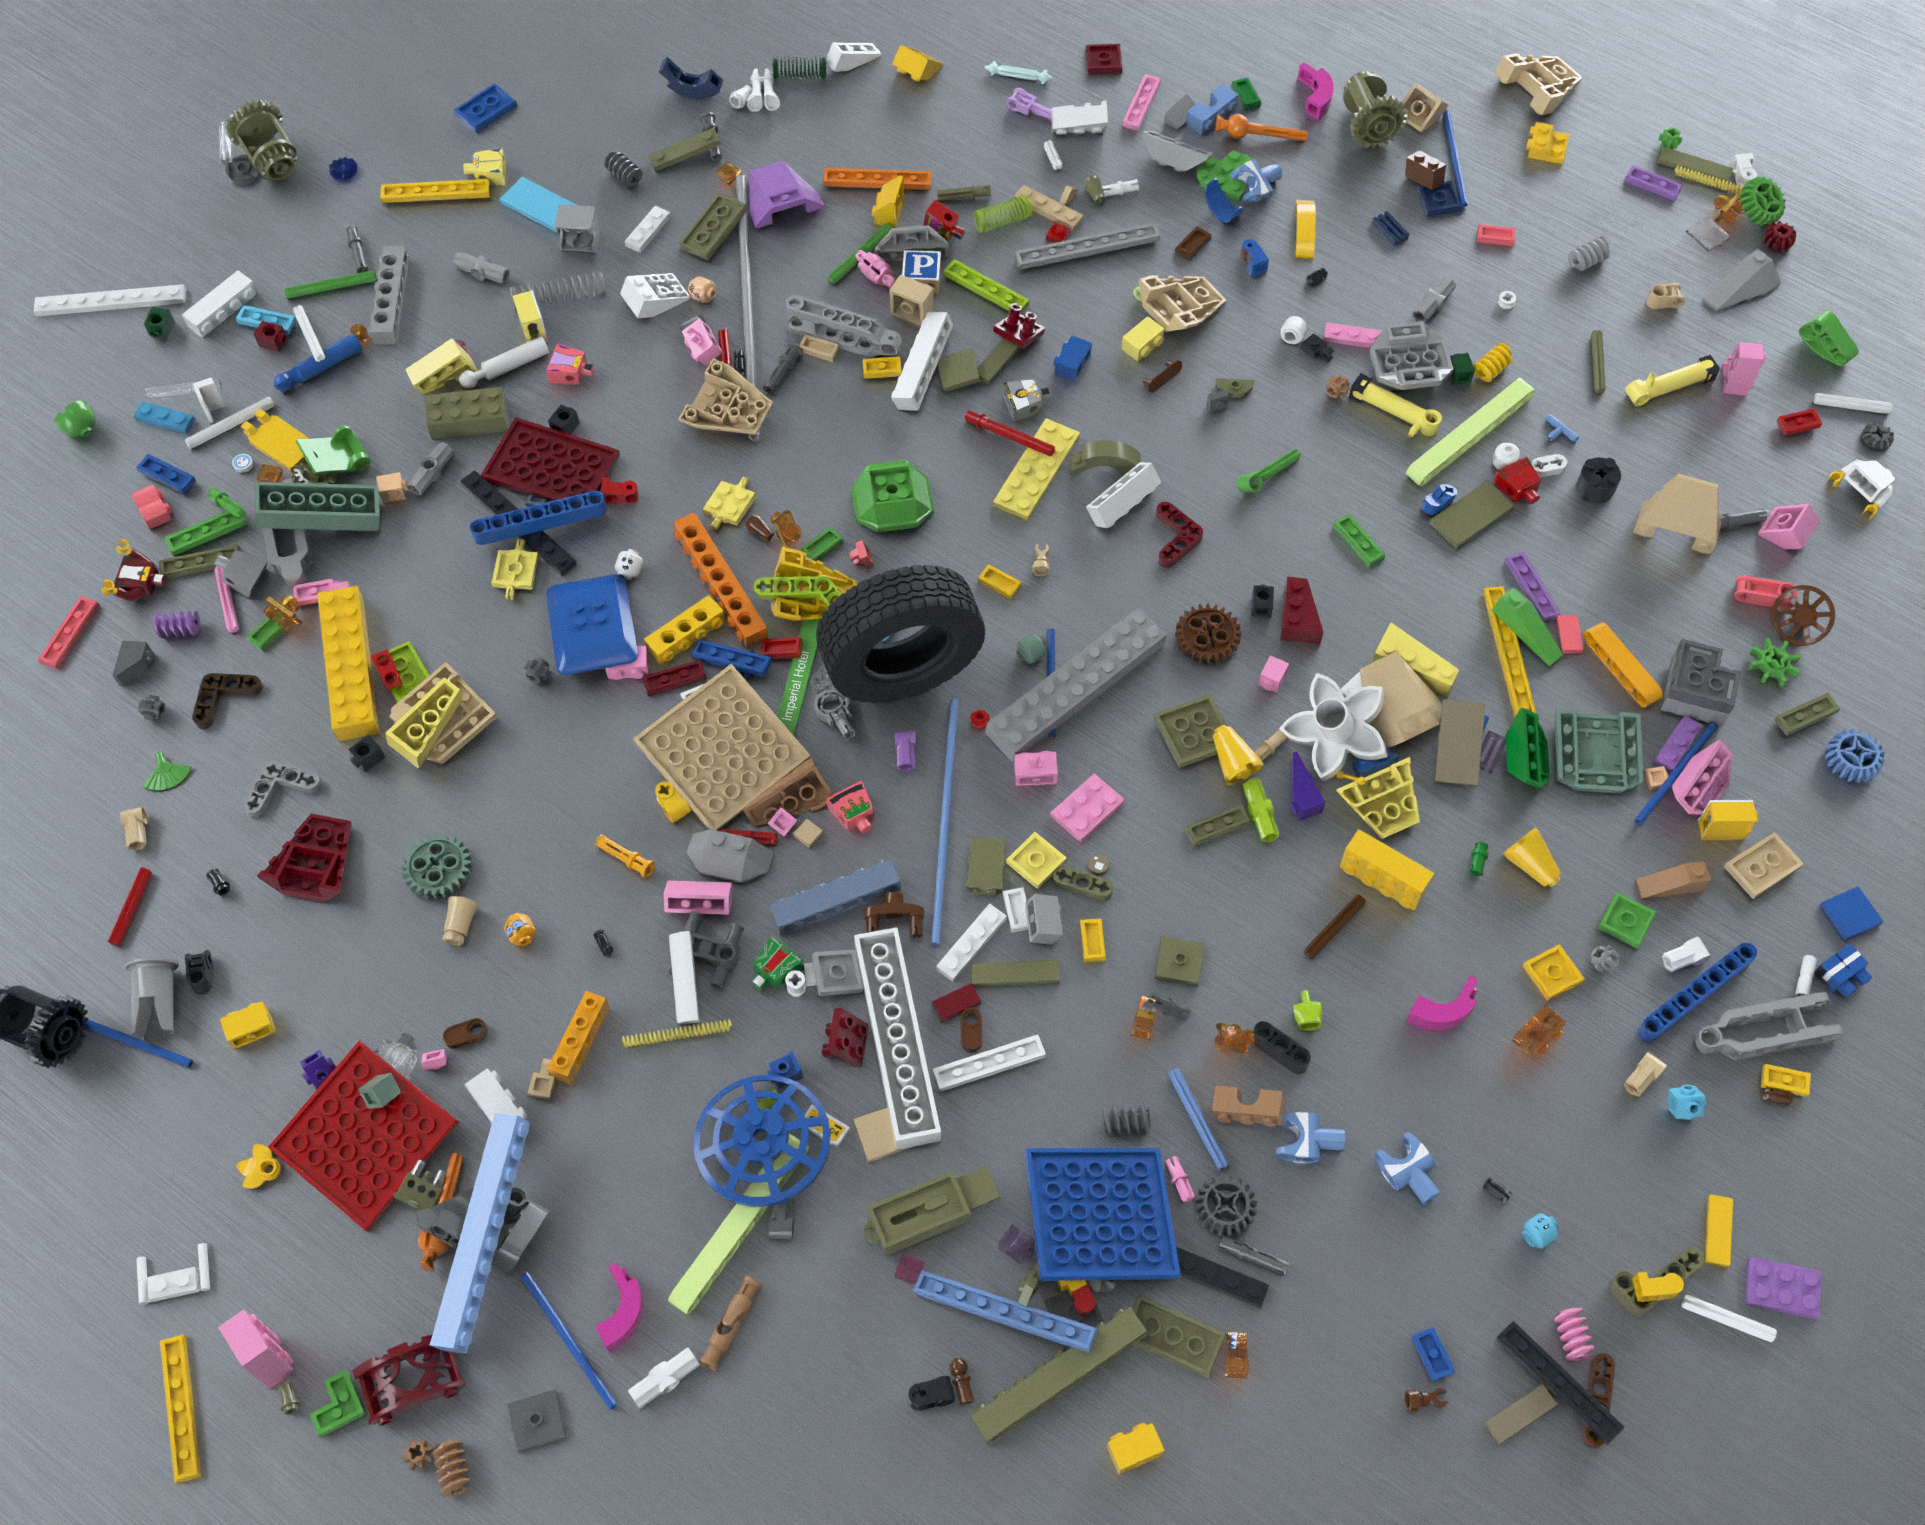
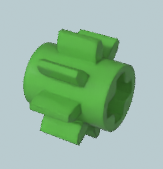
M1673 127L1664 129L1658 139L1662 141L1660 146L1677 149L1683 137H1680L1681 132Z

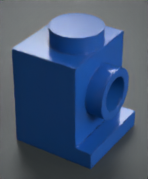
M793 1051L780 1059L768 1063L770 1069L767 1071L768 1075L786 1077L794 1081L803 1078L802 1069ZM771 1081V1083L776 1082L778 1089L788 1085L778 1081Z

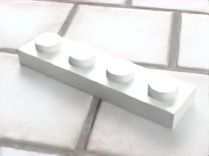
M989 904L937 964L936 970L954 982L1006 921L1007 915Z

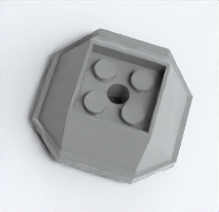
M1423 321L1386 325L1370 347L1369 353L1377 382L1385 384L1392 391L1439 386L1453 372L1445 339L1437 332L1431 330Z

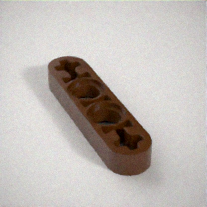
M1600 1353L1591 1362L1587 1391L1610 1412L1615 1361L1610 1355ZM1601 1360H1604L1605 1365L1608 1366L1603 1372V1377L1598 1376L1601 1373V1366L1597 1363ZM1597 1382L1604 1384L1606 1394H1597L1594 1390V1384ZM1583 1423V1442L1590 1448L1596 1449L1601 1447L1604 1443L1600 1439L1594 1442L1593 1437L1589 1436L1592 1431Z

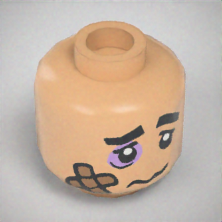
M699 276L690 281L688 292L692 299L706 304L715 298L716 287L713 281Z

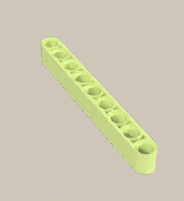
M1521 378L1517 379L1408 467L1406 475L1422 487L1528 402L1534 395L1535 389Z
M789 1134L788 1144L798 1149L801 1140ZM807 1145V1148H806V1151H805L804 1154H807V1152H808V1149H809V1146H808V1145ZM782 1153L777 1159L772 1161L774 1171L785 1166L792 1157ZM800 1162L789 1173L777 1179L779 1190L782 1189ZM764 1167L758 1175L765 1174ZM768 1182L751 1183L743 1195L750 1197L770 1196ZM736 1204L674 1288L668 1302L689 1315L769 1206L750 1207Z

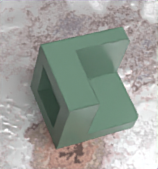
M391 1073L377 1075L358 1089L368 1109L383 1107L401 1093Z

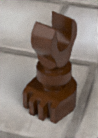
M1439 1388L1427 1394L1426 1391L1418 1393L1417 1390H1406L1404 1399L1407 1412L1416 1413L1420 1406H1428V1404L1439 1408L1444 1407L1449 1401H1439L1437 1394H1445L1447 1391Z

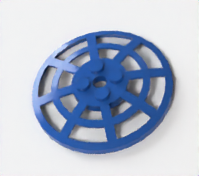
M775 1075L752 1076L736 1081L722 1089L704 1108L694 1133V1155L701 1175L717 1194L739 1205L767 1207L794 1198L815 1181L828 1158L831 1132L823 1106L809 1089L786 1077ZM778 1081L789 1086L782 1094L771 1091L754 1092L752 1082ZM744 1086L745 1095L730 1103L724 1111L713 1108L715 1103L725 1094L737 1087ZM797 1089L812 1101L818 1111V1117L805 1118L800 1107L790 1099ZM756 1098H772L777 1101L771 1110L758 1109ZM747 1101L749 1112L740 1119L730 1115L733 1109ZM785 1105H788L795 1112L799 1120L785 1123L779 1113ZM706 1116L717 1119L713 1131V1146L701 1151L700 1134ZM723 1123L733 1126V1138L720 1142V1132ZM822 1125V1146L820 1154L815 1161L804 1154L809 1139L808 1127ZM801 1129V1141L799 1148L796 1149L788 1144V1132ZM763 1131L767 1133L764 1140H755V1135L758 1132ZM734 1147L741 1156L735 1168L726 1160L722 1153ZM782 1153L792 1157L785 1166L774 1171L773 1160L777 1159ZM716 1155L721 1166L731 1174L725 1187L720 1185L710 1175L704 1165V1159ZM749 1162L763 1164L765 1174L744 1173V1170ZM799 1162L811 1169L796 1185L780 1192L777 1179L789 1173ZM739 1180L752 1183L768 1182L771 1195L750 1197L734 1193V1190Z

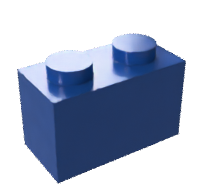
M1072 335L1068 342H1064L1060 355L1057 354L1054 359L1055 374L1075 382L1091 357L1092 343Z

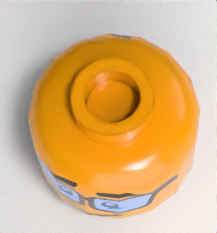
M515 913L507 918L504 931L509 941L517 946L530 944L536 935V929L530 917L525 914Z

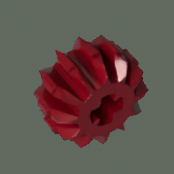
M1781 221L1778 223L1772 222L1764 232L1763 242L1767 243V248L1771 247L1773 251L1778 250L1780 253L1783 250L1788 251L1796 241L1797 231L1793 230L1794 226H1788L1787 223L1782 224Z

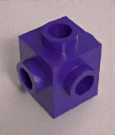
M321 1050L300 1061L305 1071L302 1076L308 1085L313 1083L316 1089L320 1087L336 1068L330 1057L326 1059Z

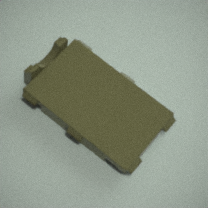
M971 837L970 857L967 861L969 874L965 887L972 889V894L996 896V890L1002 891L1004 889V882H1002L1003 867H1006V860H1004V838Z

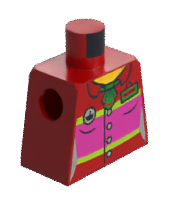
M934 199L926 211L923 226L929 225L947 242L950 241L952 236L961 240L966 231L957 226L959 215Z

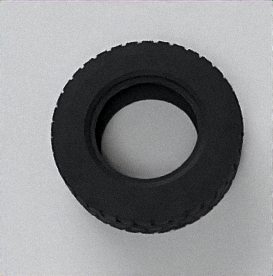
M912 565L911 567H900L896 570L892 569L885 571L883 574L874 575L870 579H865L858 583L857 586L851 587L845 594L840 595L822 615L816 630V639L829 679L839 693L847 698L849 697V699L859 700V702L883 703L891 702L892 700H902L906 697L910 698L919 693L922 694L931 688L934 689L942 685L943 682H947L954 675L959 674L977 656L978 651L981 650L985 640V625L972 591L960 574L941 566ZM924 626L918 632L902 640L888 644H878L884 638L900 630Z

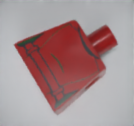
M1528 457L1496 471L1493 484L1513 502H1518L1525 498L1530 504H1534L1540 498L1536 492L1541 480Z

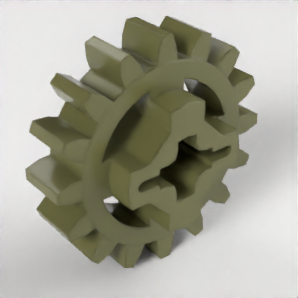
M300 462V465H295L292 475L293 483L336 484L337 479L335 477L336 473L314 474L308 462L307 464Z

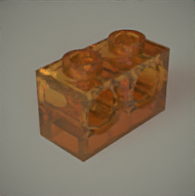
M1545 1004L1516 1033L1512 1041L1532 1059L1538 1053L1542 1056L1550 1048L1548 1043L1552 1039L1557 1041L1564 1034L1565 1031L1562 1029L1566 1021ZM1544 1023L1550 1024L1553 1029L1547 1028ZM1529 1037L1535 1038L1538 1043H1533Z

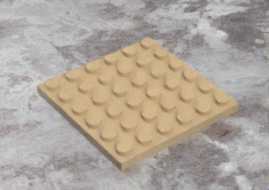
M732 664L633 738L634 743L662 776L676 789L708 830L721 829L767 789L797 766L811 758L806 749Z

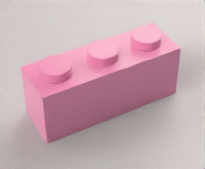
M667 881L663 894L664 912L729 915L732 905V883Z

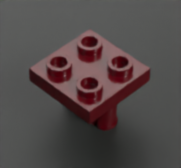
M1013 303L1010 305L1008 316L994 325L993 332L1024 349L1044 334L1045 327L1036 323V314L1033 315L1032 312H1027L1023 316L1020 314L1022 307Z
M835 1008L832 1023H827L825 1026L827 1027L825 1034L829 1037V1043L822 1045V1048H828L821 1050L822 1055L825 1058L838 1056L855 1067L862 1066L868 1024L843 1008Z

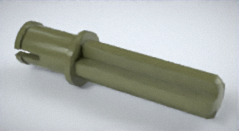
M990 184L937 191L939 201L991 196Z

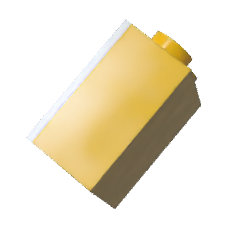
M1710 800L1698 819L1701 840H1745L1755 823L1758 822V811L1754 808L1753 800Z

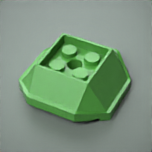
M907 460L869 464L851 487L857 524L866 526L878 533L917 528L934 514L929 479Z

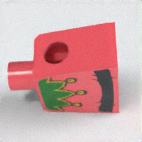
M862 780L826 798L828 810L846 830L850 831L858 827L860 832L865 834L872 829L869 821L874 818L873 807Z

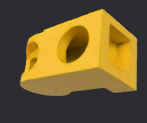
M1638 1272L1632 1278L1638 1302L1672 1299L1684 1287L1682 1278L1675 1273H1669L1664 1277L1648 1278L1647 1272Z

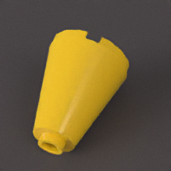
M1222 725L1214 730L1215 733L1212 737L1227 785L1237 784L1236 779L1242 778L1246 780L1262 769L1261 766H1264L1262 760L1231 726L1226 727V725Z
M1536 827L1502 853L1505 858L1544 887L1547 885L1552 887L1561 880L1558 877L1561 871L1540 831Z

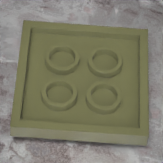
M1211 694L1154 714L1153 718L1179 768L1217 755L1212 736L1216 728L1226 725Z

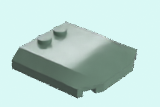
M1556 709L1557 781L1577 791L1623 793L1644 782L1640 713L1619 712L1618 715L1582 714L1578 713V710Z

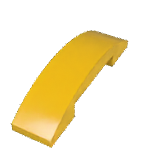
M1296 200L1295 258L1314 259L1316 228L1314 201Z

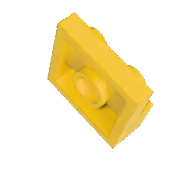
M1536 122L1535 127L1531 126L1528 137L1532 138L1528 139L1526 150H1529L1527 158L1563 164L1570 134L1552 131L1554 125Z

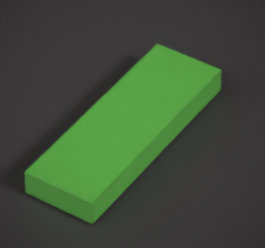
M1350 514L1333 523L1334 529L1368 567L1385 559V553Z

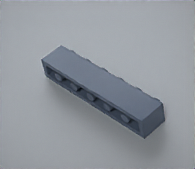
M891 859L879 861L874 866L858 869L851 875L839 876L827 884H818L806 892L800 891L790 898L776 900L770 905L771 914L780 936L884 897L886 893L900 891V879Z

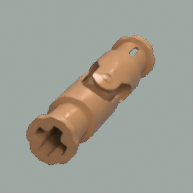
M749 1276L743 1277L744 1282L738 1293L733 1295L726 1314L722 1316L710 1337L707 1350L703 1357L698 1359L700 1364L713 1371H717V1364L723 1353H727L740 1328L741 1322L753 1305L752 1300L758 1289L762 1288L760 1282ZM723 1326L730 1331L726 1335H721Z

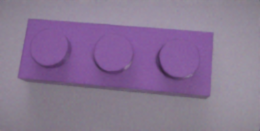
M1684 715L1653 763L1660 767L1665 766L1666 770L1672 773L1703 725Z

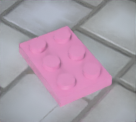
M1094 773L1050 813V817L1081 843L1124 804L1125 799Z

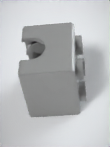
M559 205L555 229L556 233H559L560 229V250L597 252L601 232L595 207L589 205Z

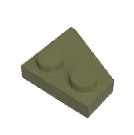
M1038 1262L1034 1268L1030 1269L1027 1278L1023 1279L1018 1289V1292L1021 1293L1018 1303L1027 1307L1043 1282L1040 1281Z

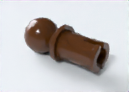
M955 1358L949 1364L950 1373L956 1377L952 1383L956 1386L959 1404L968 1405L975 1401L969 1383L971 1377L965 1376L968 1370L966 1361L962 1358Z

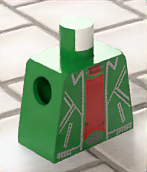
M771 936L753 963L754 971L758 975L751 983L759 991L768 983L775 989H779L786 984L785 979L789 972L795 970L801 972L804 970V961L774 936Z

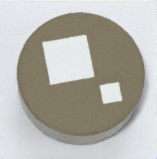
M1094 854L1089 858L1087 868L1095 876L1104 875L1108 871L1109 860L1103 854Z

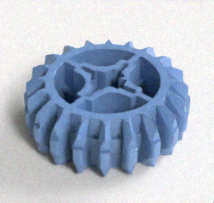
M1853 728L1849 732L1844 730L1841 733H1837L1830 739L1825 749V760L1829 761L1827 767L1834 768L1832 774H1840L1839 779L1846 777L1847 782L1853 779L1856 784L1860 781L1865 783L1869 779H1874L1882 770V766L1885 763V759H1883L1885 752L1881 751L1882 745L1876 744L1877 739L1872 740L1870 734L1864 735L1862 730L1856 733ZM1848 746L1845 750H1840V747ZM1869 762L1868 766L1862 767V764Z

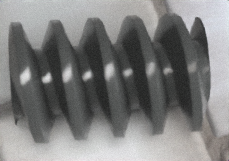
M610 152L605 158L604 167L625 186L633 187L642 178L643 171L622 152Z
M1139 1105L1137 1112L1134 1106H1130L1128 1113L1124 1106L1120 1108L1119 1113L1115 1107H1112L1110 1114L1107 1108H1103L1104 1131L1108 1130L1109 1135L1113 1136L1116 1129L1119 1136H1122L1123 1129H1126L1128 1135H1131L1132 1128H1135L1137 1134H1140L1141 1128L1144 1127L1146 1134H1149L1151 1126L1149 1105L1146 1111L1143 1105Z

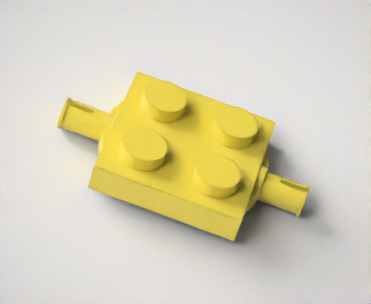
M742 477L738 485L721 481L704 506L703 513L714 518L710 525L713 531H717L721 523H730L738 526L756 499L755 492L745 489L750 482L748 478Z
M517 539L515 549L498 550L491 584L495 588H506L505 598L508 600L509 598L513 600L514 591L517 589L532 590L539 555L538 552L523 550L525 544L523 539L521 541Z

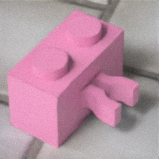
M700 318L682 331L685 337L684 342L692 350L691 356L696 362L700 361L706 366L713 358L715 359L723 353L710 327Z
M1041 751L1040 753L1021 752L1014 754L1015 786L1057 784L1056 752Z

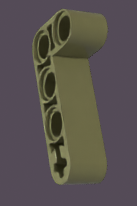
M1688 1248L1652 1278L1664 1277L1669 1274V1271H1672L1679 1275L1684 1282L1702 1266L1704 1262L1703 1255L1698 1249ZM1690 1259L1692 1263L1685 1268L1683 1264ZM1621 1271L1611 1280L1609 1284L1610 1292L1628 1313L1635 1317H1641L1661 1300L1643 1301L1644 1308L1637 1306L1635 1303L1637 1297L1632 1280L1634 1275L1627 1271ZM1618 1280L1625 1282L1627 1289L1621 1288Z

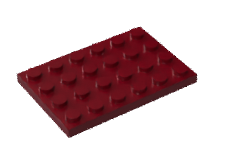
M515 417L481 473V478L550 502L591 491H600L603 477H608L620 456V452L618 449Z

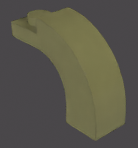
M1099 440L1085 443L1082 445V451L1071 455V472L1076 475L1096 466H1109L1125 475L1141 462V453L1130 445L1118 441Z

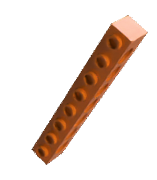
M695 512L674 521L675 530H673V535L675 539L681 541L685 555H690L693 568L699 570V576L703 584H708V591L711 597L717 599V604L727 615L726 619L731 628L734 627L737 631L735 634L739 642H743L748 649L762 642L763 639H768V630L765 623Z

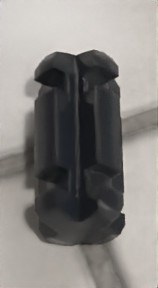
M1320 268L1307 275L1306 283L1312 286L1323 280V278L1327 277V270Z
M599 929L593 933L604 956L611 954L614 949L604 930Z
M1489 1177L1483 1185V1188H1488V1192L1497 1199L1501 1198L1503 1203H1506L1512 1195V1192H1507V1188L1497 1181L1494 1182L1492 1177Z

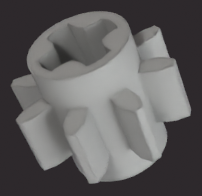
M1610 945L1606 948L1599 946L1592 952L1591 963L1601 973L1604 969L1610 972L1618 966V957L1620 955Z

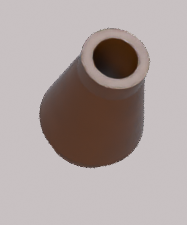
M753 514L745 523L748 531L767 542L775 534L761 515Z

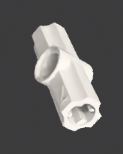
M687 1347L668 1362L664 1361L656 1365L648 1373L649 1376L638 1382L628 1392L639 1409H641L660 1394L664 1395L673 1390L679 1384V1380L700 1366V1364Z

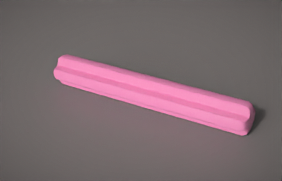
M216 566L214 570L226 627L229 633L237 632L239 626L231 588L222 581L224 569Z

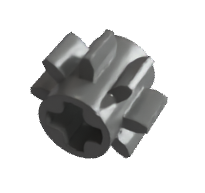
M535 658L532 661L528 660L524 667L527 670L525 672L527 673L526 677L535 683L542 682L543 680L547 681L551 674L548 671L550 669L548 662L541 658Z
M149 695V697H145V699L143 698L140 701L138 710L145 720L154 721L164 715L165 703L159 700L160 696Z

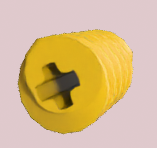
M1504 343L1497 344L1496 347L1491 349L1473 365L1475 376L1485 382H1490L1502 370L1512 364L1513 359L1510 348Z

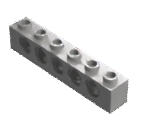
M383 246L382 254H379L380 268H377L376 295L372 298L374 308L370 312L371 325L368 326L369 337H372L374 344H397L409 261L405 246Z

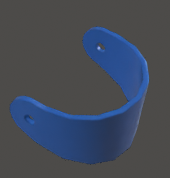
M1217 178L1212 179L1206 185V202L1212 213L1224 223L1230 222L1243 213L1244 209L1242 207L1236 209L1226 198Z

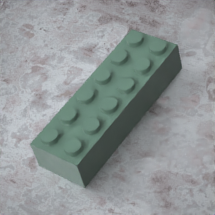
M255 482V528L379 530L380 516L377 485Z

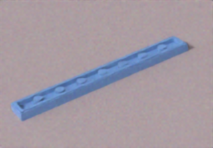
M923 1270L913 1290L915 1295L1090 1353L1098 1333L1097 1328L1028 1305L1025 1307L1016 1301Z

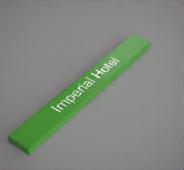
M820 619L803 620L799 637L803 640L801 658H793L777 716L793 736L796 733L818 649L816 630Z

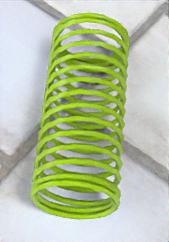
M1022 195L1015 197V199L1012 198L1011 200L1000 202V204L997 203L996 205L985 207V209L975 210L974 219L978 230L981 233H985V231L988 232V229L992 230V228H999V226L1003 227V224L1007 225V223H1014V221L1018 222V219L1030 218L1032 216V207L1028 197ZM1019 202L1021 203V207H1022V210H1023V212H1024V217H1023V215H1022V212H1021V209H1020V206H1019ZM1015 203H1016L1017 206H1018L1021 219H1020L1019 216H1018V212H1017ZM1012 205H1013V207H1014V209H1015V213H1016V216H1017V220H1016V218H1015V216H1014V213H1013V210H1012ZM1008 206H1009V208H1010V210H1011V213H1012V216H1013V221H1012V219H1011V217H1010V213H1009V210H1008ZM1004 207H1005L1006 210H1007V214H1008V217H1009V222H1008V220H1007ZM1001 209H1002V211H1003V213H1004V217H1005L1006 224H1005V222H1004V220H1003V217H1002V214H1001ZM997 210H998V212H999V214H1000L1001 221H1002V225H1001V223H1000V221H999L998 214H997ZM993 211H994V213H995V215H996V218H997V221H998V226H997V224H996V222H995V218H994ZM989 212H990L991 215H992V218H993V221H994V226H993V224H992V222H991ZM986 214H987V216H988L991 229H990V227H989V225H988V222H987V219H986ZM978 215H979L980 220H981V223H982V228H981L980 223H979Z

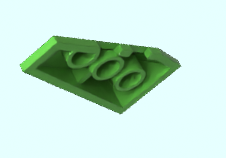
M1513 587L1500 597L1492 611L1549 667L1564 655L1535 606L1523 593Z

